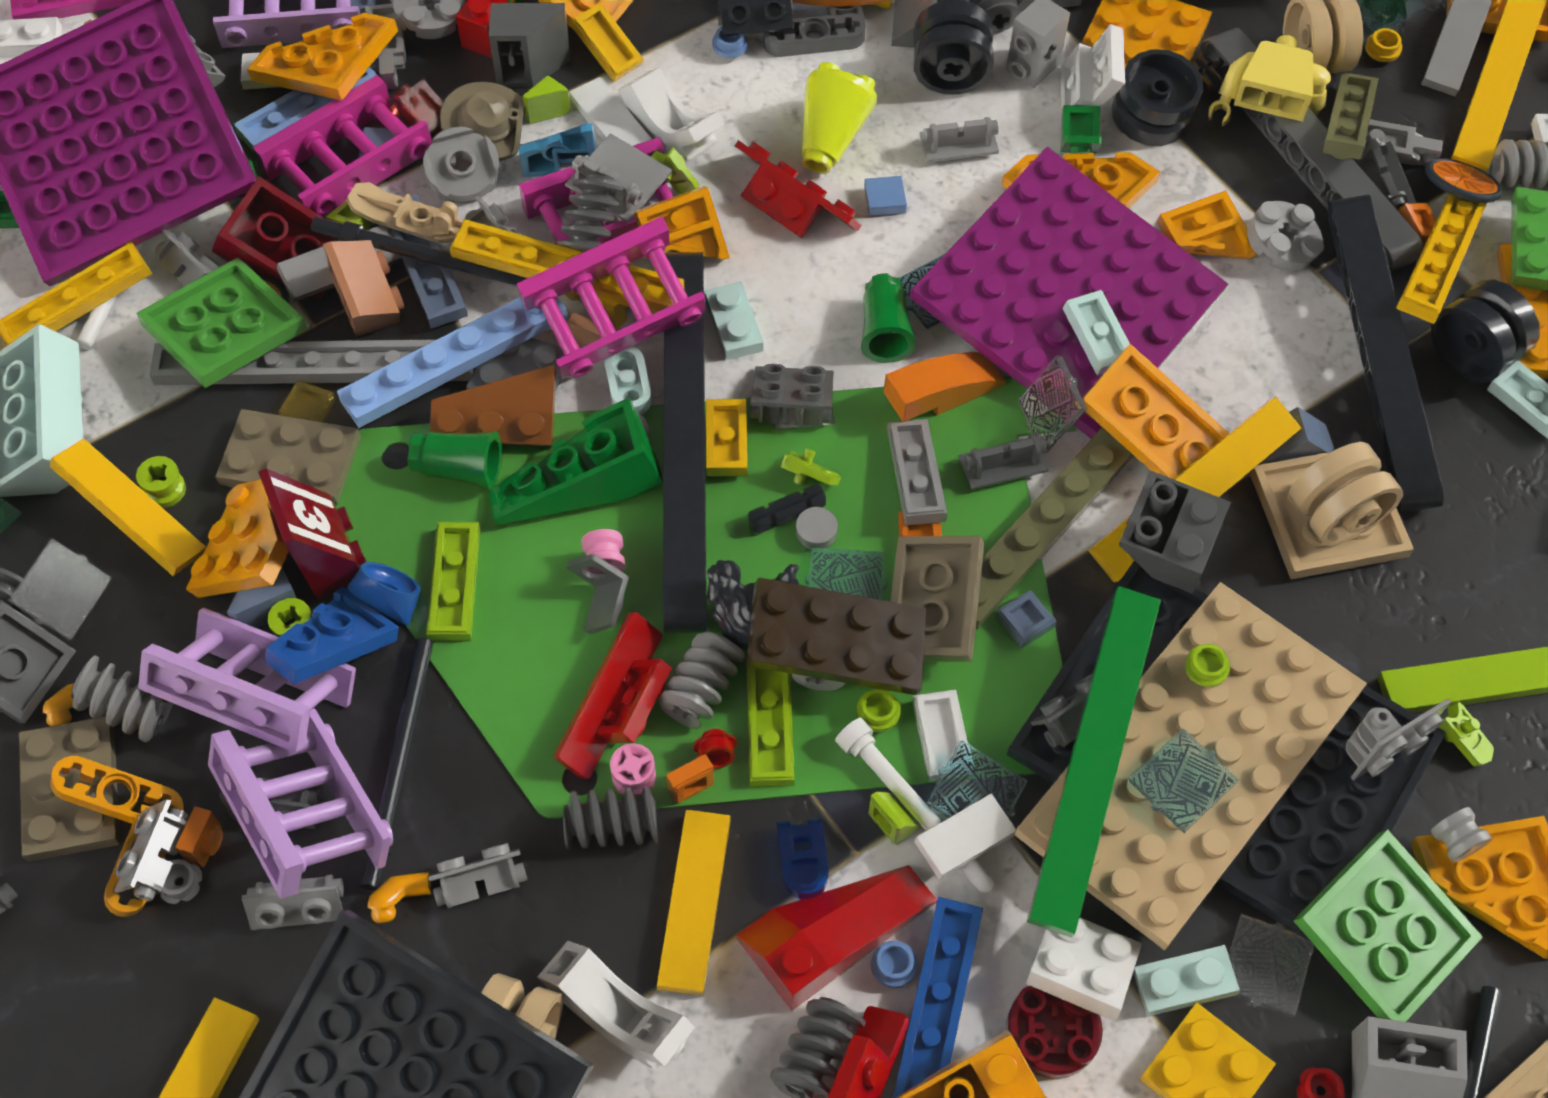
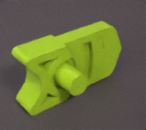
M672 147L668 154L655 151L651 156L672 169V173L664 182H669L677 193L683 194L700 186L699 182L686 167L683 155L678 153L675 148Z
M806 448L803 455L790 451L789 455L784 454L780 467L796 473L793 482L803 485L806 477L810 476L829 485L839 484L841 477L838 473L813 463L815 451Z
M1460 702L1448 707V717L1442 719L1443 723L1438 727L1446 732L1444 735L1445 740L1450 743L1453 742L1474 767L1491 762L1494 747L1479 729V721L1473 718Z

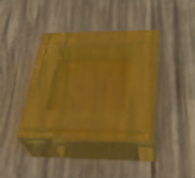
M297 380L281 406L279 414L281 416L323 422L336 399L331 391Z

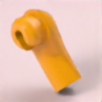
M74 683L66 685L45 701L43 713L47 715L46 721L49 726L67 724L72 720L69 709L73 707L71 694Z
M429 872L392 876L369 896L367 907L372 910V920L376 923L392 921L396 915L394 905L402 898L431 895Z

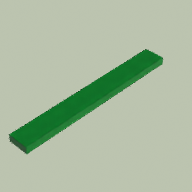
M1120 586L1115 591L1027 923L1069 937H1073L1076 933L1161 599Z

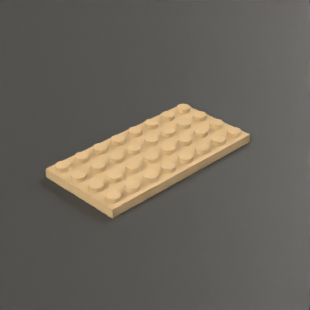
M1220 582L1141 677L1086 891L1165 951L1367 683ZM1203 644H1214L1225 651L1230 662V672L1221 685L1211 688L1202 687L1195 684L1187 676L1184 663L1188 653L1194 647ZM1181 735L1180 748L1169 746L1170 744L1178 746V739ZM1188 744L1191 747H1195L1201 753L1188 748L1170 792L1205 809V811L1201 814V809L1195 807L1196 813L1199 812L1200 814L1199 817L1196 815L1173 821L1172 819L1176 818V816H1185V813L1168 812L1173 814L1171 819V815L1166 814L1165 812L1167 811L1165 809L1184 811V807L1167 804L1156 805L1155 803L1181 802L1183 800L1177 798V800L1159 801L1152 766L1169 765L1172 778H1174L1173 766L1177 770L1179 763H1150L1155 762L1154 759L1158 757V762H1162V759L1178 761L1172 759V752H1177V754H1174L1177 757L1174 758L1178 759L1179 754L1182 753L1184 755L1186 747L1181 745L1187 746ZM1164 751L1165 754L1167 751H1170V759L1168 758V754L1165 757H1162V752ZM1190 753L1214 764L1215 766H1212L1194 756H1191ZM1190 757V758H1192V759H1194V760H1196V761H1198V762H1200V763H1202V764H1204V765H1206V766H1209V767H1211V768H1213V769H1215V770H1217V771H1219V772H1221V773L1219 774V773H1217V772H1215V771H1213V770H1211V769H1209V768H1207V767H1205V766H1202V765H1200V764H1198V763H1196V762H1194V761H1192V760H1190V759H1188V758ZM1187 761H1190V762H1192V763H1194V764H1196V765H1198V766H1200V767H1202V768H1204V769H1206V770H1208V771H1210V772H1212V773H1214V774H1216V775H1219V777H1217V776H1215V775H1212V774H1210V773H1208V772H1206V771H1204V770H1202V769H1200V768H1198V767H1196V766H1194V765L1188 763ZM1187 764V765H1189V766H1192V767H1194V768H1196V769H1198V770H1200V771H1202V772H1204V773H1206V774H1208V775H1210V776H1212V777H1214V778H1216V779H1218V780L1216 781V780H1214V779H1212V778H1210V777H1208V776H1206V775H1204V774H1202V773H1200V772H1198V771H1196V770H1194V769H1192V768H1190V767H1188V766H1185V765ZM1068 767L1018 826L1014 834L1043 858ZM1168 767L1154 768L1155 773L1158 769L1165 770L1169 773ZM1185 770V771H1187V772H1189V773H1191V774H1193V775H1196V776H1198V777L1196 778V777H1194V776H1192V775H1190V774H1187V773H1185V772H1183V771ZM1160 771L1161 776H1163L1165 782H1167V784L1170 786V776L1167 773ZM1142 773H1150L1147 779L1152 781L1151 787L1144 786L1143 782L1147 779L1142 778ZM1138 774H1139V776H1140V781H1141V786H1142L1143 792L1140 790V787H1139V782H1138V778H1137V775H1138ZM1182 774H1184V775H1186V776H1188V777H1190V778H1192V779H1194V780H1196V781L1194 782V781H1192V780H1190V779H1188V778L1182 776ZM1225 774V783L1227 787H1230L1226 789L1224 785V789H1220L1219 793L1224 790L1225 792L1218 795L1220 797L1212 804L1222 777ZM1199 776L1216 783L1210 799L1193 791ZM1182 777V778H1184V779H1186V780H1188V781L1194 783V785H1192V784H1190V783H1188V782H1186V781H1184V780H1182V779H1180V778ZM1200 778L1196 789H1201V784L1207 783L1210 788L1206 792L1210 795L1214 784ZM1227 778H1229L1233 782V784L1227 783ZM1179 781L1182 782V783H1185V784H1187V785H1189V786H1191V787H1193V788L1191 789V788H1189V787H1187V786H1185V785L1179 783ZM1145 782L1146 785H1151L1150 782ZM1158 783L1161 799H1165L1168 794V789H1166V795H1164L1165 790ZM1176 786H1178V787H1180V788H1182V789H1184V790H1186V791H1188V792H1190V793H1192V794H1194V795H1196V796H1198V797H1200V798H1203V799H1205V800H1207V801H1209V802L1207 803V802H1205V801H1203V800H1201V799H1198V798H1196V797H1194V796H1192V795H1190V794H1188V793H1186V792H1184V791H1182V790L1176 788ZM1145 789H1153L1151 792H1153L1154 795L1151 793L1147 795L1145 793ZM1174 790H1177V791H1179V792H1181V793H1183V794H1185V795H1187V796H1189V797H1191V798H1193V799H1195V800H1197V801H1200V802L1206 804L1207 806H1204V805H1202V804H1200V803H1198V802H1195V801H1193V800H1191V799H1189V798H1187V797H1185V796H1183V795H1181V794L1175 792ZM1169 794L1167 798H1175V796ZM1185 804L1187 814H1193V805ZM1194 821L1192 824L1178 826L1179 824Z

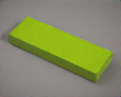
M437 522L426 633L431 641L472 640L481 530L479 522Z
M747 666L750 787L794 786L790 673Z

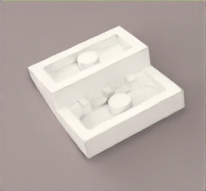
M1110 24L1092 47L1078 43L1062 63L1061 114L1063 105L1101 106L1125 84L1123 28Z

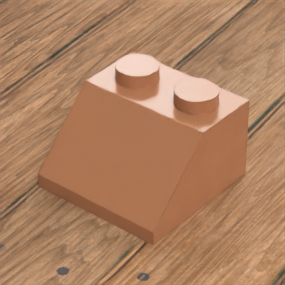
M371 240L332 241L323 244L327 267L355 337L358 338L400 323L399 310L405 307L397 286L390 288L384 275L390 273V269L383 251L375 252Z

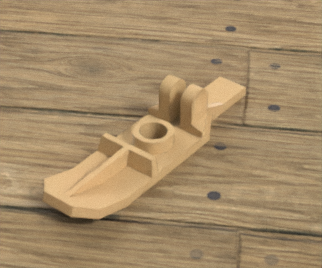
M370 182L356 183L346 199L352 212L370 222L438 244L453 242L463 223V220L458 218L457 206L450 201H445L441 208L438 209L413 201L410 194L401 197L388 193Z

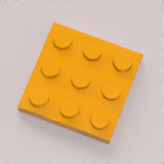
M1102 0L1081 44L1092 47L1108 26L1112 24L1123 28L1125 68L1128 61L1138 53L1152 49L1170 50L1183 55L1191 62L1207 28L1212 12L1176 0Z

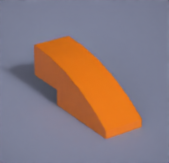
M980 352L956 353L930 358L885 374L883 393L901 420L905 422L930 410H933L936 416L1004 386L1005 379L992 361Z

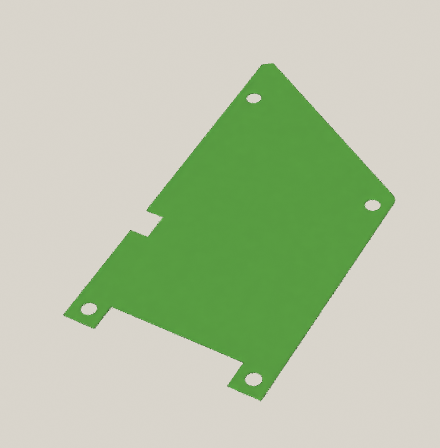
M1011 376L1003 377L1005 379L1004 386L936 416L934 411L930 410L908 420L928 419L947 509L946 522H941L942 536H981L984 541L983 556L1031 505L1026 477L971 490L958 455L970 452L973 448L980 450L1018 441V436L1036 435L1037 429L1038 432L1040 429V433L1041 431H1044L1045 434L1055 433L1059 416L1058 413L1050 412V414L1057 417L1055 424V417H1052V423L1050 415H1044L1049 424H1053V427L1050 429L1053 430L1055 424L1054 432L1034 424L1035 417L1031 427L1033 416L1027 418V413L1025 414L1020 405L1021 398L1026 393H1030V391ZM884 387L833 391L832 409L835 424L823 425V427L806 426L775 429V424L758 423V419H751V397L737 398L746 399L747 476L707 477L706 474L707 570L712 565H716L718 560L734 561L740 567L741 584L747 585L755 583L759 577L775 579L779 573L784 572L787 566L796 564L799 567L796 575L799 585L819 588L812 582L813 579L825 590H828L817 579L838 558L850 567L843 576H846L851 570H853L851 574L858 572L839 556L845 557L847 555L848 557L845 559L851 560L855 567L863 561L865 565L861 564L862 567L859 565L860 568L858 569L867 567V570H869L870 568H875L873 565L875 564L881 572V580L877 569L830 581L833 591L836 592L834 584H836L837 590L840 592L839 583L842 593H846L843 583L845 581L848 590L846 594L863 591L864 597H867L861 579L862 576L869 598H872L864 577L866 575L873 598L876 599L868 577L870 574L878 600L891 601L899 536L898 513L902 511L887 426L888 422H899L902 420L884 395ZM705 401V462H706V401ZM664 404L651 405L649 410L642 414L648 422L649 440L657 456L662 478L664 468ZM601 410L555 413L553 443L560 438L567 442L584 429L581 422ZM1060 415V424H1058L1060 429L1059 431L1057 430V433L1075 432L1076 427L1067 420L1064 421L1066 422L1065 424H1061L1064 419H1061L1062 416ZM1038 417L1035 423L1045 426L1042 420H1038L1042 417ZM430 423L359 429L361 439L339 503L335 506L337 509L345 506L354 527L353 530L347 532L350 542L358 540L367 562L385 564L396 568L410 576L420 586L421 591L409 626H406L415 640L418 638L428 639L426 633L437 522H479L481 530L472 640L433 641L430 661L534 809L545 818H563L564 805H567L570 793L565 790L562 784V777L567 768L554 758V754L628 613H639L662 633V639L651 659L661 658L672 668L665 682L664 691H668L667 683L675 676L676 667L681 662H684L683 655L689 648H692L693 638L697 634L704 633H664L663 483L627 500L497 525L493 519L489 491L492 489L469 482L428 477L421 472L410 471L409 466L397 470L390 469L382 462V455L389 446L394 444L409 446L413 434L430 433ZM502 445L501 469L497 483L493 488L529 462L539 463L554 451L553 448L548 446ZM806 448L815 451L813 463L838 473L841 477L839 484L829 485L810 476L806 477L803 485L793 482L796 473L780 467L784 454L789 455L790 451L803 455ZM819 484L826 495V505L822 508L832 512L838 523L837 537L834 543L823 550H811L804 547L797 539V518L779 526L773 523L771 524V529L762 533H755L749 524L748 512L760 506H764L766 509L769 507L768 503L797 491L802 494L804 493V488ZM598 529H611L619 532L623 538V548L620 554L625 559V570L623 573L629 576L623 597L624 604L613 628L589 634L584 631V626L596 587L575 575L566 567L568 561L587 556L582 551L581 539L585 534ZM821 554H823V555L821 556V558L813 565V562H814ZM827 556L831 559V561H824L823 558ZM858 556L855 559H861V561L855 564L854 562L858 560H852V558ZM866 557H868V559H869L871 562H872L873 560H875L876 558H878V557H879L880 559H878L877 561H875V562H873L872 564H870V563L868 562V560L866 559ZM1042 559L980 628L975 630L972 662L923 661L922 690L917 695L956 690L970 754L978 752L971 755L973 766L975 769L984 768L988 765L994 767L992 763L994 762L996 766L1002 767L975 771L979 779L980 774H982V779H985L984 772L1001 771V777L1037 774L1006 754L1009 746L1063 667L1056 628H1053L1021 649L995 616L997 610L1029 590L1035 594L1053 616ZM839 560L836 562L842 564L844 571L848 568ZM824 561L826 567L820 568L822 571L818 570L819 574H817V571H814L813 568L815 566L819 567L818 563ZM835 565V566L832 568V570H831V577H832V578H833L832 571H833V569H834L837 565ZM841 565L837 567L834 578L841 576ZM830 569L823 575V577H822L819 581H821V582H827V581H828V580H826V581H824V580L829 577V571H830ZM872 573H874V575H875V578H876V581H877V584H878V587H879V590H880V595H879V593H878V590H877V587H876L874 578H873V576H872ZM707 575V591H708L709 579H708V575ZM855 578L857 579L860 590H858ZM848 580H849V583H850L852 592H850V589H849V586H848V583H847ZM851 580H853L856 591L853 589ZM823 583L828 588L830 587L829 583ZM861 593L853 594L857 596H862ZM707 598V632L723 636L716 620L712 616L714 605ZM742 650L746 656L743 662L731 661L737 667V674L733 677L723 675L729 681L730 686L728 690L722 691L714 688L721 696L722 701L718 705L706 703L713 710L714 715L711 719L698 717L701 728H690L675 721L661 709L659 699H657L646 719L647 723L643 733L635 741L636 744L648 748L654 756L656 781L651 789V793L656 801V809L888 788L861 757L855 758L852 753L847 755L835 742L838 734L848 724L858 718L857 704L859 699L866 692L876 688L845 683L843 687L836 690L817 691L798 684L792 678V674L790 676L794 786L750 787L746 666L748 650ZM889 691L899 701L901 708L900 718L897 724L890 730L884 732L873 731L872 737L876 740L874 746L910 786L947 782L949 779L929 782L912 703L913 695ZM710 729H721L727 734L733 735L737 740V747L734 748L735 758L728 766L713 769V786L679 804H675L668 793L666 774L698 758L693 746L695 741L701 738L704 732ZM631 743L607 744L595 768L597 783L593 790L599 802L604 801L607 789H613L617 801L622 800L623 795L617 792L613 785L610 761L618 748ZM985 756L988 760V763L986 764L984 761H982L983 765H981L979 758L981 757L985 760ZM978 759V762L980 764V767L976 768V766L978 765L974 764L977 762H973V760ZM999 773L986 774L987 778H990L992 775L995 774L998 775V777H1000ZM973 774L965 780H976L977 778ZM588 793L578 795L581 804L586 802Z

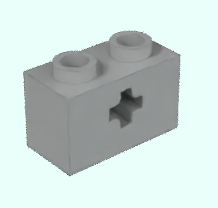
M1035 0L1014 19L1006 71L1032 88L1041 83L1060 65L1070 12L1051 0Z

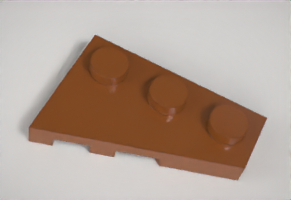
M554 364L431 400L430 432L483 433L496 431L500 435L502 445L551 447L554 438L557 366Z

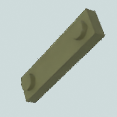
M1342 72L1323 153L1331 154L1333 157L1341 160L1351 158L1361 160L1379 78Z

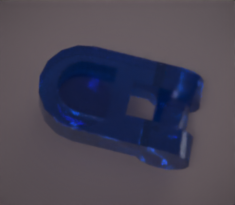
M811 818L807 819V824L791 825L790 821L776 822L777 841L785 888L792 896L798 899H810L820 895L828 884L829 875L822 819ZM793 843H810L811 849L794 851Z

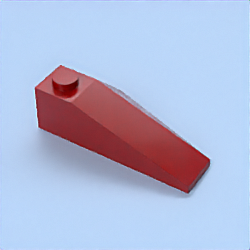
M907 865L773 908L738 933L736 939L790 1010L793 1011L935 905L937 898L914 870Z

